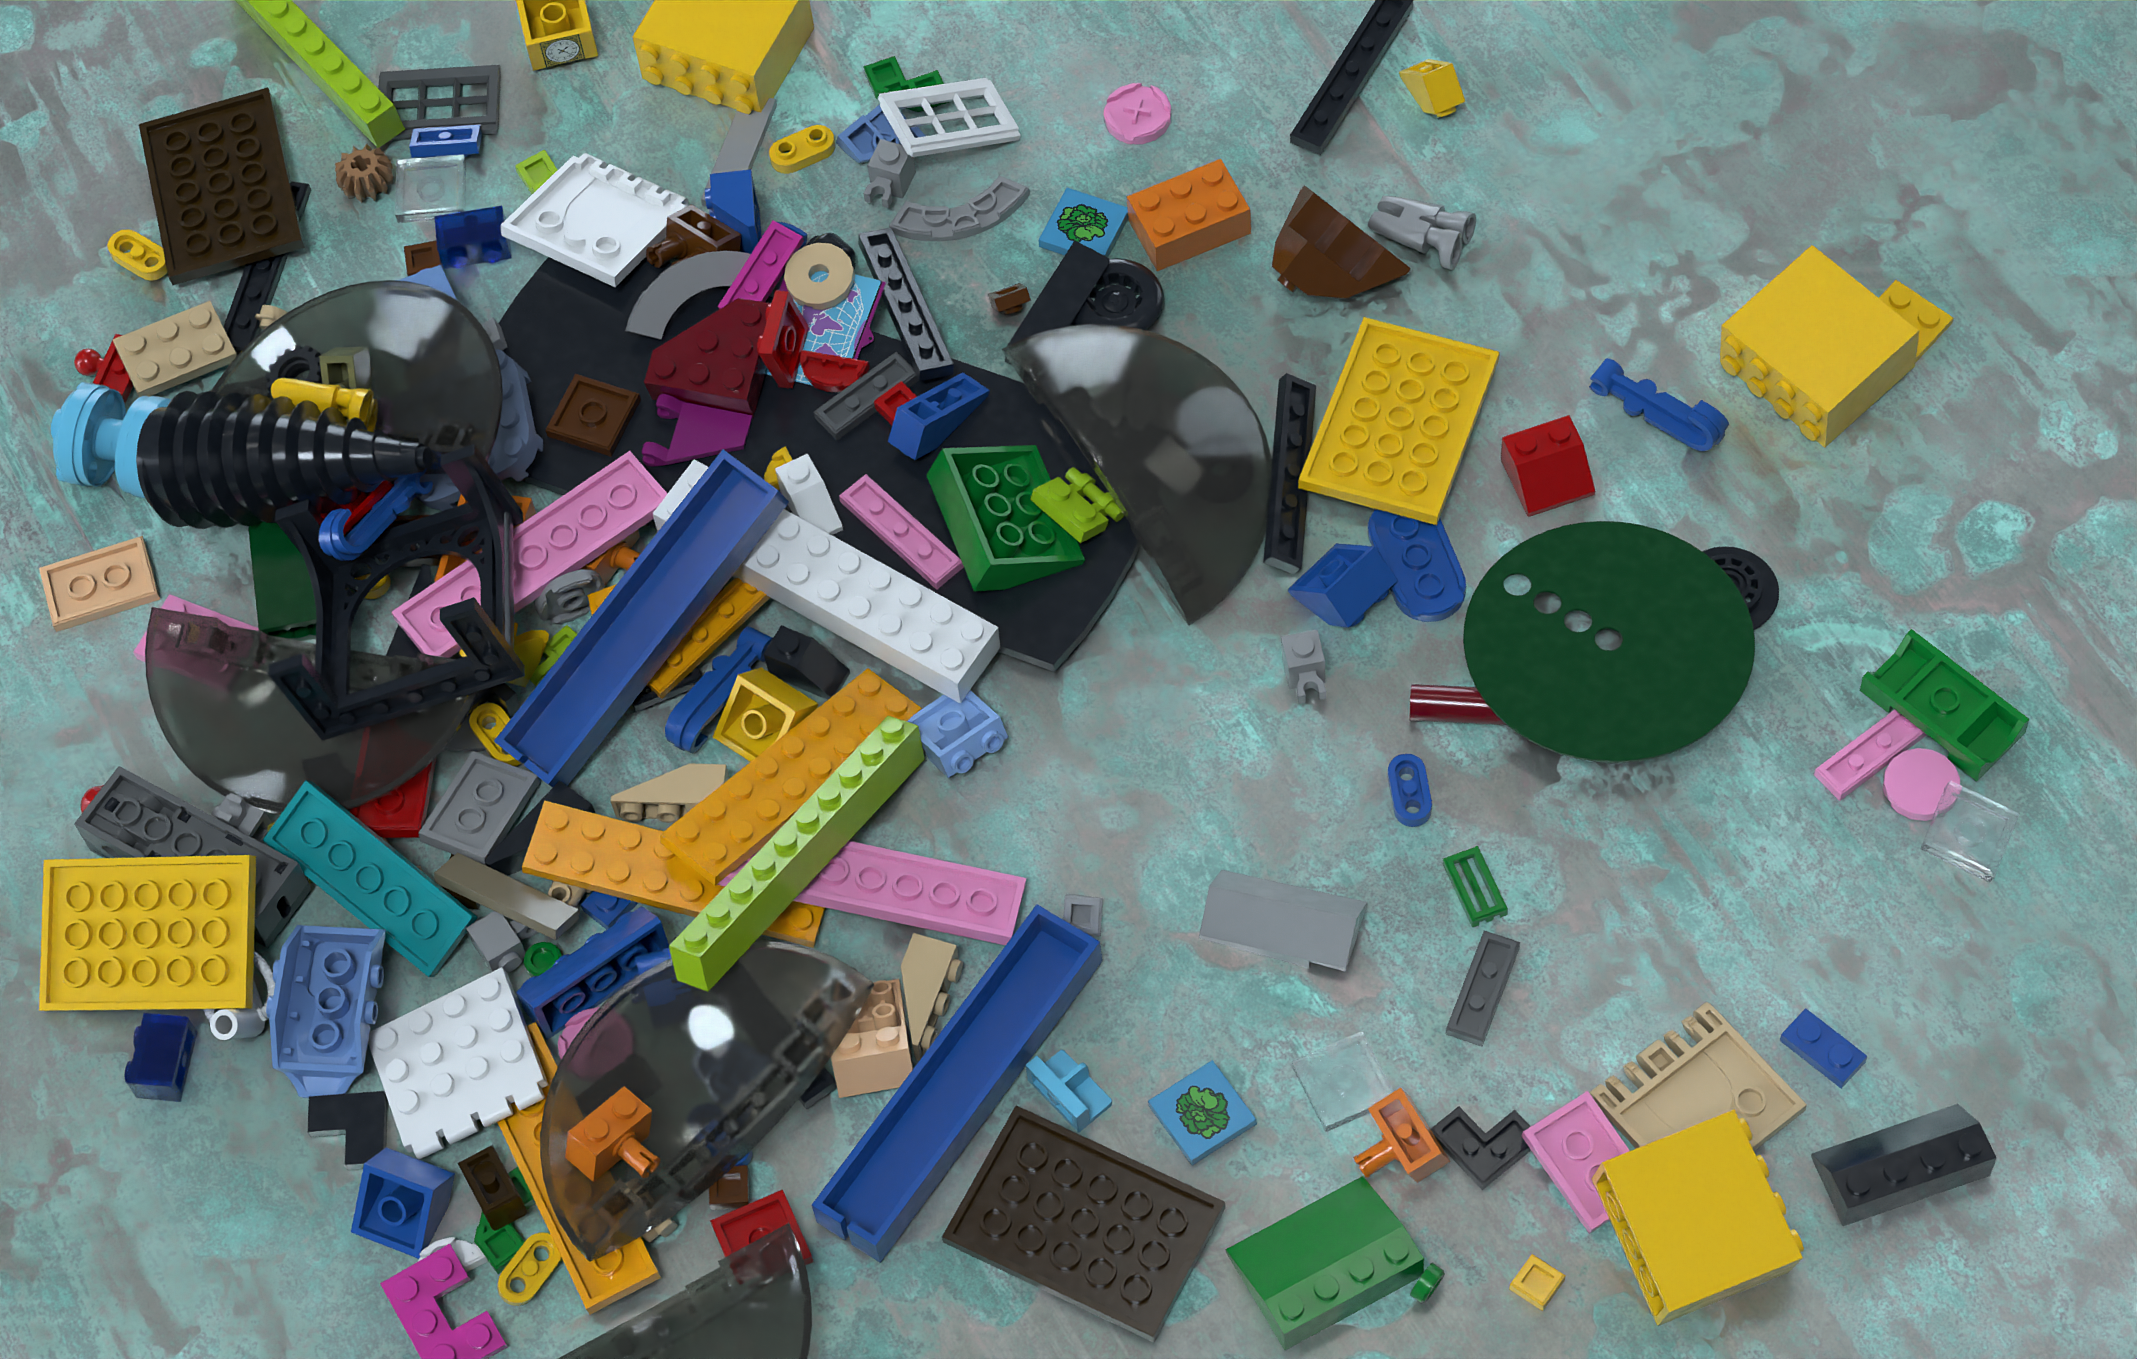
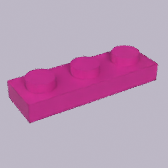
M772 220L721 300L718 308H723L737 298L766 302L785 272L786 264L804 242L803 236Z

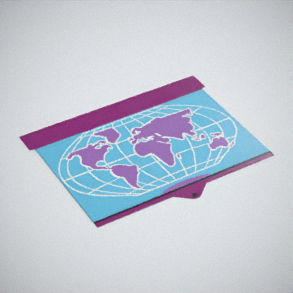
M825 271L815 272L811 276V280L822 282L827 279L829 273ZM855 275L854 283L850 288L847 298L836 306L823 310L813 309V307L806 305L801 306L795 302L809 326L803 350L857 359L861 348L874 340L869 326L886 282ZM783 279L779 291H788L785 279ZM799 362L795 381L812 385L805 378ZM767 368L765 374L771 375V373L769 372V370H768V368Z

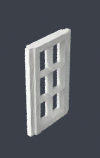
M987 78L881 93L878 96L882 111L907 155L911 157L1018 141L1021 137L1018 131L1019 127L993 83ZM984 97L988 107L967 110L961 100ZM953 101L958 111L935 115L930 105ZM922 106L927 116L904 119L899 109ZM994 115L1000 124L977 128L972 118ZM964 119L969 130L946 133L940 123ZM932 124L937 135L915 138L910 128Z

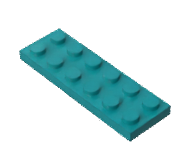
M304 781L263 838V841L272 849L298 862L306 877L369 929L386 930L384 941L428 977H435L467 933L466 928L478 918V916L312 781Z

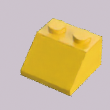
M762 667L737 675L713 738L751 762L815 711L818 703Z

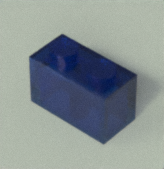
M502 205L434 216L437 250L444 269L463 268L468 265L486 262L495 263L512 258L510 239L501 235L500 225L506 220Z
M151 1013L143 1014L141 1026H137L134 1031L133 1045L135 1051L133 1059L126 1064L124 1074L125 1082L136 1098L181 1102L198 1033L189 1017Z

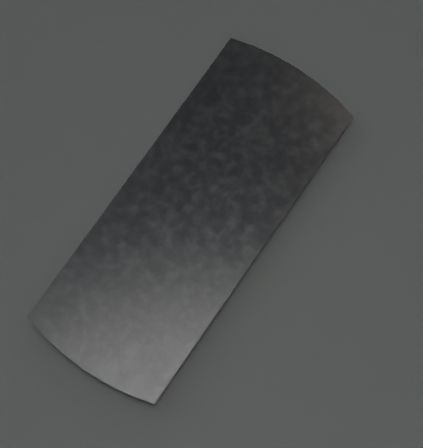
M548 257L517 294L498 323L501 326L507 348L502 351L528 373L531 380L526 386L535 431L543 439V451H537L533 462L525 470L529 475L521 481L560 495H565L625 453L631 451L668 494L693 460L663 466H648L643 463L642 448L644 443L654 442L669 449L678 418L665 419L658 416L657 400H652L644 384L651 355L654 349L718 311V305L730 286L709 288L688 298L672 314L665 327L662 339H654L626 332L625 330L634 305L643 291L663 271L671 266V262H667L661 267H655V264H650L647 257H645L616 287H613ZM769 296L766 303H772L773 297ZM873 331L871 332L874 340L861 348L857 360L869 362V372L897 352L913 368L902 341ZM951 358L954 364L953 375L918 381L909 389L918 397L963 372L989 389V395L936 449L914 460L888 442L892 425L878 411L839 440H836L815 419L814 411L840 392H826L812 385L794 381L793 388H782L778 386L773 376L765 374L744 449L728 453L762 479H764V474L772 460V456L781 448L786 446L793 460L808 454L826 486L843 526L842 531L832 536L997 626L1000 639V649L997 652L1055 672L1085 638L1112 600L1132 565L1151 522L1162 482L1126 450L1128 445L1141 431L1135 430L1129 424L1126 417H1122L1120 424L1115 428H1101L1092 419L1091 405ZM575 374L636 392L640 395L641 401L612 457L547 437L546 428ZM1158 429L1170 439V432ZM1036 445L1051 480L1060 477L1068 485L1072 484L1065 478L1066 473L1072 467H1075L1082 474L1088 473L1095 479V485L1104 493L1110 492L1118 499V505L1125 510V515L1118 522L1114 521L1109 515L1105 516L1109 520L1105 531L1082 543L1078 542L1085 559L1082 565L1005 590L974 591L965 568H963L939 589H935L840 502L839 495L867 474L960 558L926 476L942 448ZM719 454L695 460L709 467ZM1087 496L1083 497L1090 504L1094 503ZM787 505V506L785 507V510H787V511H789L790 513H792L791 509H790L789 506ZM654 519L645 524L656 529Z

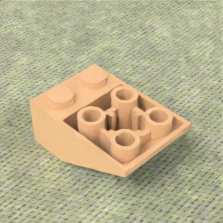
M899 979L879 980L871 984L840 987L836 990L824 992L831 1061L839 1098L899 1088L913 1070Z

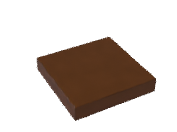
M575 374L546 428L547 437L612 457L641 401L640 395L636 392Z

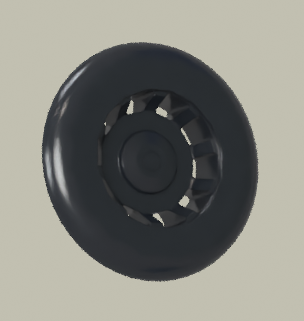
M1110 259L1108 268L1073 323L1086 334L1098 339L1114 341L1135 337L1150 328L1158 319L1164 303L1162 286L1154 273L1144 265L1128 259Z
M1714 547L1702 551L1726 572L1740 591L1748 607L1753 629L1756 630L1766 623L1774 613L1779 600L1778 581L1770 566L1754 553L1737 547Z

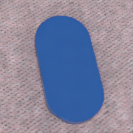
M1374 509L1368 522V536L1371 545L1375 546L1398 580L1389 588L1398 608L1410 618L1422 622L1441 621L1456 613L1465 599L1466 579L1441 519L1439 518L1438 524L1434 525Z

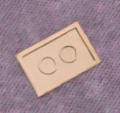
M143 536L39 568L52 624L56 632L160 600Z

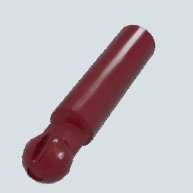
M1411 684L1409 721L1506 725L1485 703L1476 687Z

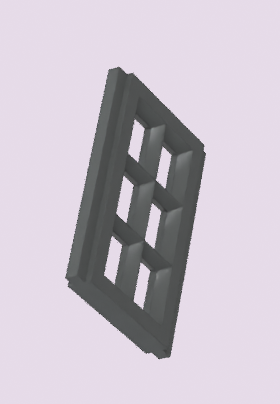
M500 65L380 72L378 89L390 101L392 89L418 88V100L391 101L396 109L417 108V120L402 121L405 130L391 140L411 139L413 129L480 125L482 134L497 133L501 83ZM487 84V95L460 97V85ZM453 86V97L425 99L426 87ZM486 104V116L459 117V105ZM452 106L451 118L424 119V107Z

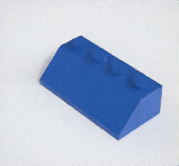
M642 906L634 912H627L619 917L612 927L603 933L592 935L587 939L584 946L572 954L561 956L550 969L539 976L529 978L523 983L521 988L516 991V995L523 1010L533 1023L536 1022L546 1040L565 1029V1024L574 1015L583 1010L597 1007L638 979L640 976L635 956L669 948L662 922L656 915Z

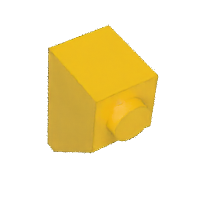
M1427 59L1399 71L1400 78L1425 113L1443 117L1455 112L1456 105L1466 102L1452 63Z

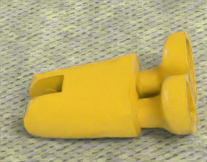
M280 378L272 383L271 394L273 399L279 396L288 397L292 400L295 407L300 402L309 400L317 405L321 413L326 408L334 407L343 416L348 417L349 421L357 417L364 422L367 431L374 432L378 403L377 399H373L374 393L370 389L341 388L340 385L320 384L292 378Z

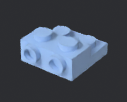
M971 690L961 703L946 695H942L907 721L919 726L922 747L926 751L929 761L948 778L955 773L962 774L967 772L972 767L974 760L986 752L994 753L1002 747L1003 741L1008 738L1000 716Z

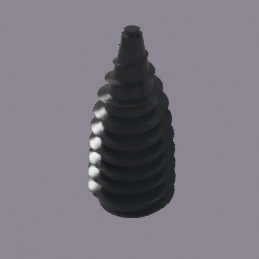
M183 391L173 397L167 407H159L153 410L144 421L137 443L136 463L142 492L147 502L163 521L176 527L191 526L196 529H206L212 526L228 528L237 524L253 526L262 521L276 523L275 511L277 509L309 499L319 514L327 513L337 504L347 505L352 503L362 492L374 491L382 481L391 482L401 476L423 472L426 468L431 467L433 453L431 448L423 443L406 441L404 438L389 437L381 429L376 430L375 433L367 431L364 422L357 417L352 418L347 424L342 413L334 407L326 408L321 413L317 405L309 400L302 401L295 407L292 400L285 396H279L271 401L267 396L258 393L246 398L238 392H231L222 396L215 391H207L199 396L192 391Z

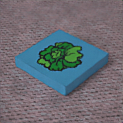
M1066 188L1038 240L1039 247L1065 255L1075 240L1108 257L1128 220L1127 207Z
M1213 1060L1148 1100V1106L1192 1166L1257 1125L1254 1115Z

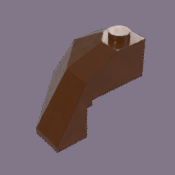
M1305 185L1300 190L1275 241L1272 267L1281 274L1277 281L1294 293L1299 288L1307 295L1349 298L1406 275L1411 269Z

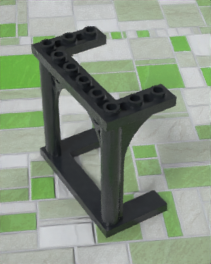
M475 444L441 455V467L468 503L384 530L354 560L340 561L334 558L333 555L329 556L323 552L319 543V530L324 519L309 499L275 511L276 523L303 556L310 576L316 605L315 668L302 653L269 664L268 676L322 741L525 676V665L514 651L513 526L523 523V512ZM473 540L467 546L461 547L462 543ZM482 548V553L475 554ZM447 554L464 558L473 564L480 578L481 606L473 597L440 608V621L467 656L350 694L352 624L360 604L370 590L396 568L421 557ZM371 573L370 576H369L368 578H366V579H363V580L354 579V578H357V577H360V576H363V575H366V574ZM349 588L357 591L353 594Z

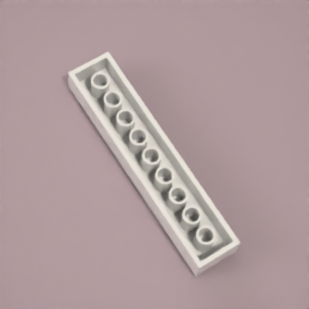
M694 459L653 512L657 532L708 469L707 466ZM785 509L732 575L958 703L963 701L1000 649L997 626Z

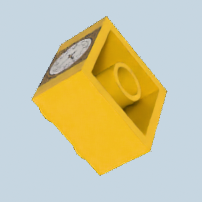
M516 0L533 71L598 56L585 0Z

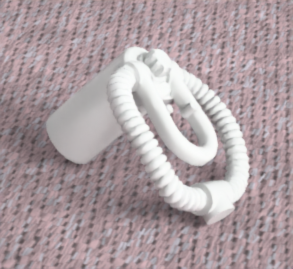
M254 952V965L260 970L267 982V989H269L267 991L269 993L267 995L268 1000L269 996L274 995L275 982L273 981V970L262 956ZM254 981L252 1009L232 1008L222 1009L217 1012L215 1009H203L209 1020L211 1032L220 1040L258 1036L264 1029L265 1021L269 1019L266 1013L267 1001L263 1006Z

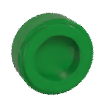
M539 942L532 945L524 956V965L530 977L541 975L550 969L562 955L558 947L550 942Z
M1432 1262L1413 1287L1410 1296L1421 1304L1425 1303L1445 1275L1444 1270Z

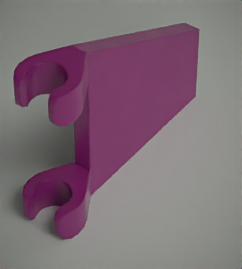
M661 394L656 402L658 416L665 419L678 418L669 449L654 442L644 443L642 448L643 463L648 466H663L717 455L722 449L726 452L744 449L753 420L752 415L686 403L673 396Z

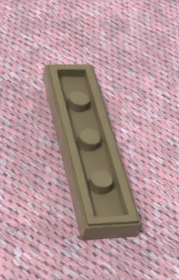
M458 852L434 872V880L437 884L554 940H557L579 920V909Z

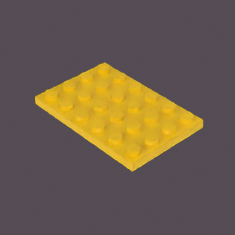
M1363 317L1298 479V488L1437 525L1497 367L1500 352Z
M226 855L44 860L39 1011L252 1009L256 856Z

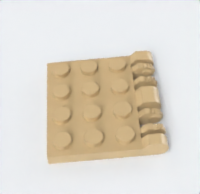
M1705 1002L1693 1011L1694 1017L1689 1016L1681 1021L1685 1031L1697 1043L1691 1048L1676 1031L1671 1030L1663 1035L1670 1049L1661 1040L1657 1039L1636 1056V1060L1642 1069L1633 1061L1623 1066L1624 1073L1638 1088L1637 1091L1632 1094L1613 1075L1604 1081L1606 1087L1599 1084L1589 1092L1605 1116L1635 1148L1735 1109L1738 1118H1744L1751 1130L1752 1140L1749 1142L1753 1151H1755L1801 1115L1807 1106L1794 1090L1708 1002Z

